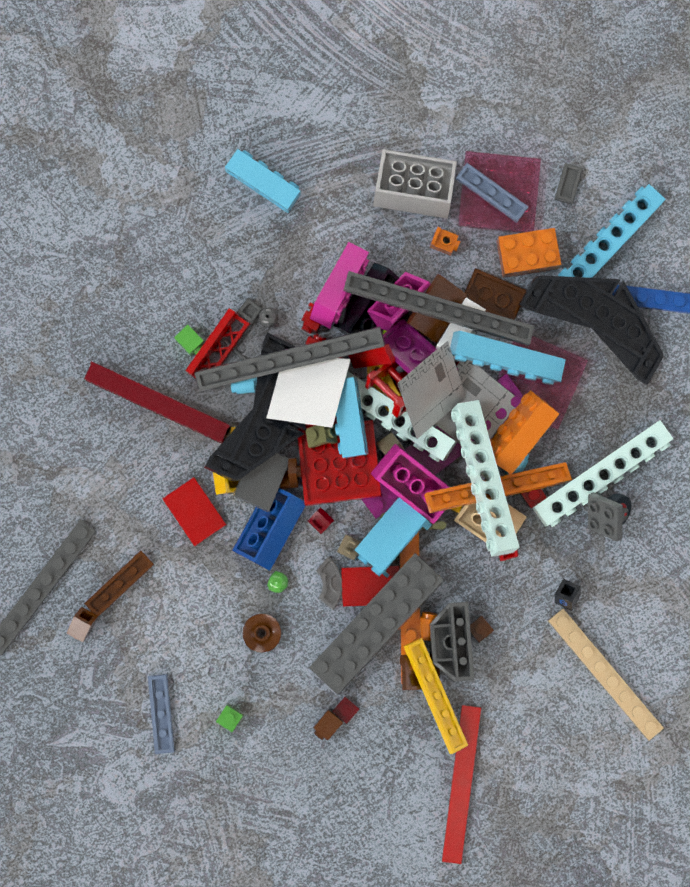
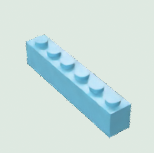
M464 331L453 332L450 346L452 355L458 361L466 362V360H470L476 366L489 365L490 369L495 371L504 369L508 371L507 374L514 376L522 374L525 375V379L534 381L536 378L541 379L542 383L547 385H553L562 380L566 360L563 358Z

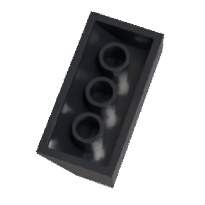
M375 262L366 274L368 277L392 284L399 279L388 267ZM353 294L346 309L342 311L340 320L333 326L344 335L377 327L367 312L376 301Z

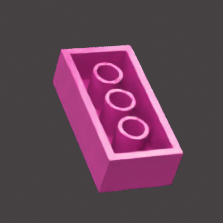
M348 242L314 303L310 316L311 320L331 329L333 323H338L342 315L341 313L343 309H346L351 293L343 291L348 271L364 275L370 261L367 259L368 251Z
M394 444L371 474L386 488L434 524L445 510L429 513L424 494L449 488L450 486L401 447Z

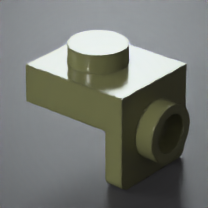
M334 424L332 428L316 425L306 429L308 448H315L327 443H338Z

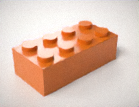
M531 390L521 398L520 404L510 412L509 418L498 427L497 433L490 439L496 464L511 475L559 415L552 406Z

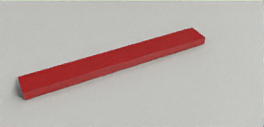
M461 706L459 725L468 746L455 753L442 862L462 863L481 707Z

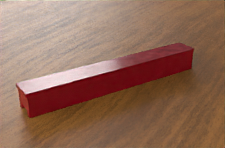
M90 362L91 365L84 379L95 386L221 444L231 429L230 425L99 364Z

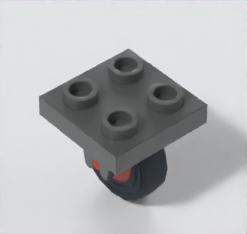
M594 492L589 494L588 529L616 542L621 540L622 525L627 521L631 513V500L620 493L613 494L609 498Z

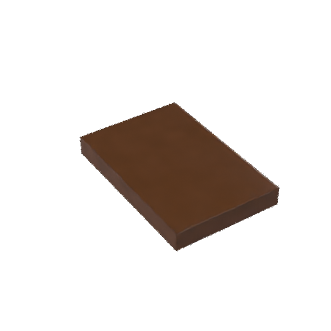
M475 268L465 293L467 294L466 298L486 309V312L515 320L520 309L518 304L527 290Z
M440 274L436 275L425 293L462 304L467 296L465 292ZM415 312L412 313L407 321L409 325L435 343L439 341L449 325V322Z

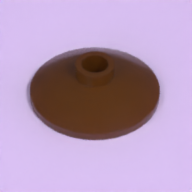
M256 614L246 621L242 632L243 640L255 652H268L274 649L280 641V625L270 615ZM259 630H265L266 635L260 637L258 634Z

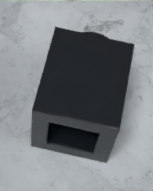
M563 578L555 593V603L572 611L581 595V586Z

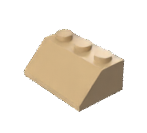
M476 503L463 506L454 521L486 542V535L481 528L482 520L476 510ZM508 504L515 533H517L526 516ZM490 512L491 516L493 518H496L495 513ZM496 530L497 536L502 537L501 533Z

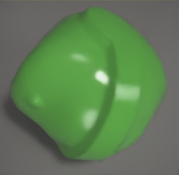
M275 571L271 574L267 587L272 592L281 593L288 586V578L285 574Z

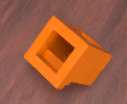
M437 227L430 248L451 256L452 252H457L460 241L457 240L459 235ZM447 238L450 240V242L448 244H445L443 242V239Z

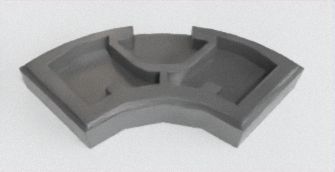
M328 556L316 572L320 575L323 583L319 599L334 610L341 597L342 579L338 567Z

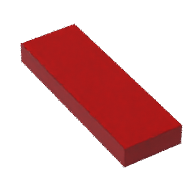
M388 343L384 347L348 355L354 368L386 365L396 361Z

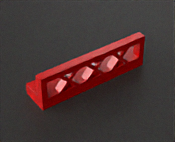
M229 308L185 371L196 379V371H200L202 368L222 365L248 329L250 323ZM235 320L244 324L240 331L232 332L231 326ZM231 336L232 343L228 347L222 348L221 339ZM220 352V360L211 363V354Z

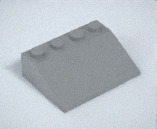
M383 149L373 206L448 219L457 161Z

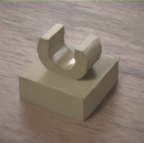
M345 535L337 552L355 560L358 554L355 549L361 542Z

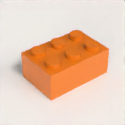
M555 228L499 236L496 241L503 278L556 270L561 266Z

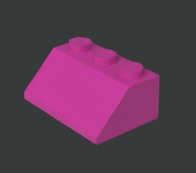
M407 272L394 283L395 285L426 293L431 285L429 281ZM376 301L367 312L377 327L388 331L409 310Z

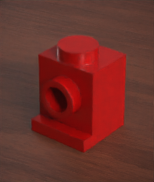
M311 302L308 305L310 311L306 310L301 319L303 321L301 329L309 334H312V332L317 334L321 324L310 319L314 304Z

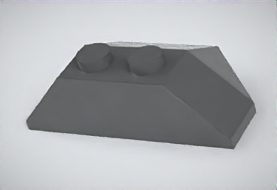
M468 602L448 603L429 624L432 662L455 682L475 680Z

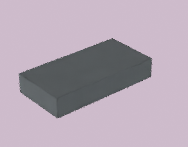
M568 163L564 164L554 200L573 204L583 170L582 167Z

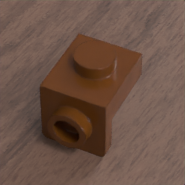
M296 458L288 459V471L284 474L279 486L280 489L299 487V477L302 474L301 466H297Z

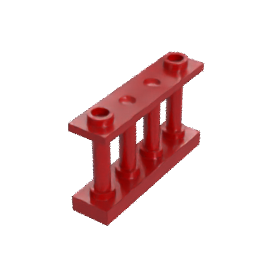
M393 362L392 364L383 365L377 371H371L366 377L365 388L368 390L376 384L394 402L392 414L398 418L407 411L402 396L399 397L382 380L388 374L397 382L404 378L395 370L400 365Z

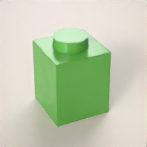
M186 325L174 337L177 343L190 356L196 355L204 344L202 338L189 325Z
M227 704L216 722L233 732L244 714Z

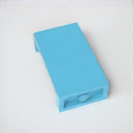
M398 498L356 547L355 551L359 554L357 558L365 565L369 562L373 566L371 570L379 577L383 574L388 578L389 574L386 572V569L422 527L428 530L432 524L401 498Z

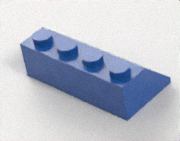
M279 488L269 512L257 507L255 508L232 551L270 571L305 508L304 501Z

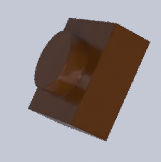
M480 616L470 624L471 634L478 643L494 631L483 616Z

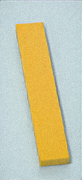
M419 638L403 647L450 754H454L468 746L424 641L422 638Z

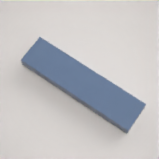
M466 163L456 177L457 181L516 223L528 209L526 204L468 163Z
M168 674L148 676L155 754L175 752Z

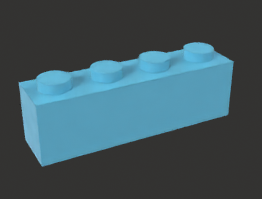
M237 149L225 166V171L289 213L301 195L299 186L292 181L289 183L285 181L283 175L279 172H272L267 169L268 166L260 160L257 162L252 159L253 156L249 152Z
M355 377L345 378L336 412L338 424H335V431L340 437L338 451L340 455L342 454L343 458L368 455L358 379Z

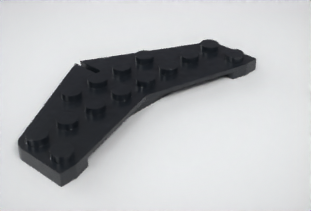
M545 275L537 276L533 279L518 304L519 306L528 311L591 328L638 381L648 385L663 359V352L624 281L621 282L613 296L612 293L621 279Z
M267 332L262 342L260 356L294 348L295 346ZM279 372L257 377L253 409L209 457L204 467L205 469L230 481H239L304 434L289 426L292 425L305 432L306 425L303 423L267 418Z

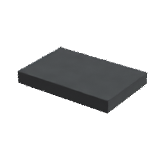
M278 453L239 480L233 497L269 512L288 467L289 458Z

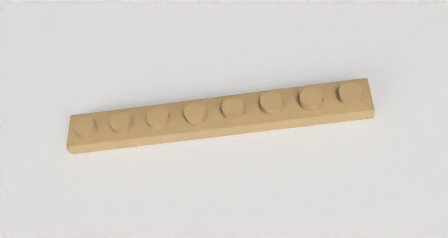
M561 609L548 620L551 626L648 741L664 729L564 609Z

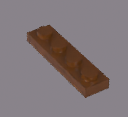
M142 551L138 552L84 604L92 613L99 617L155 564Z

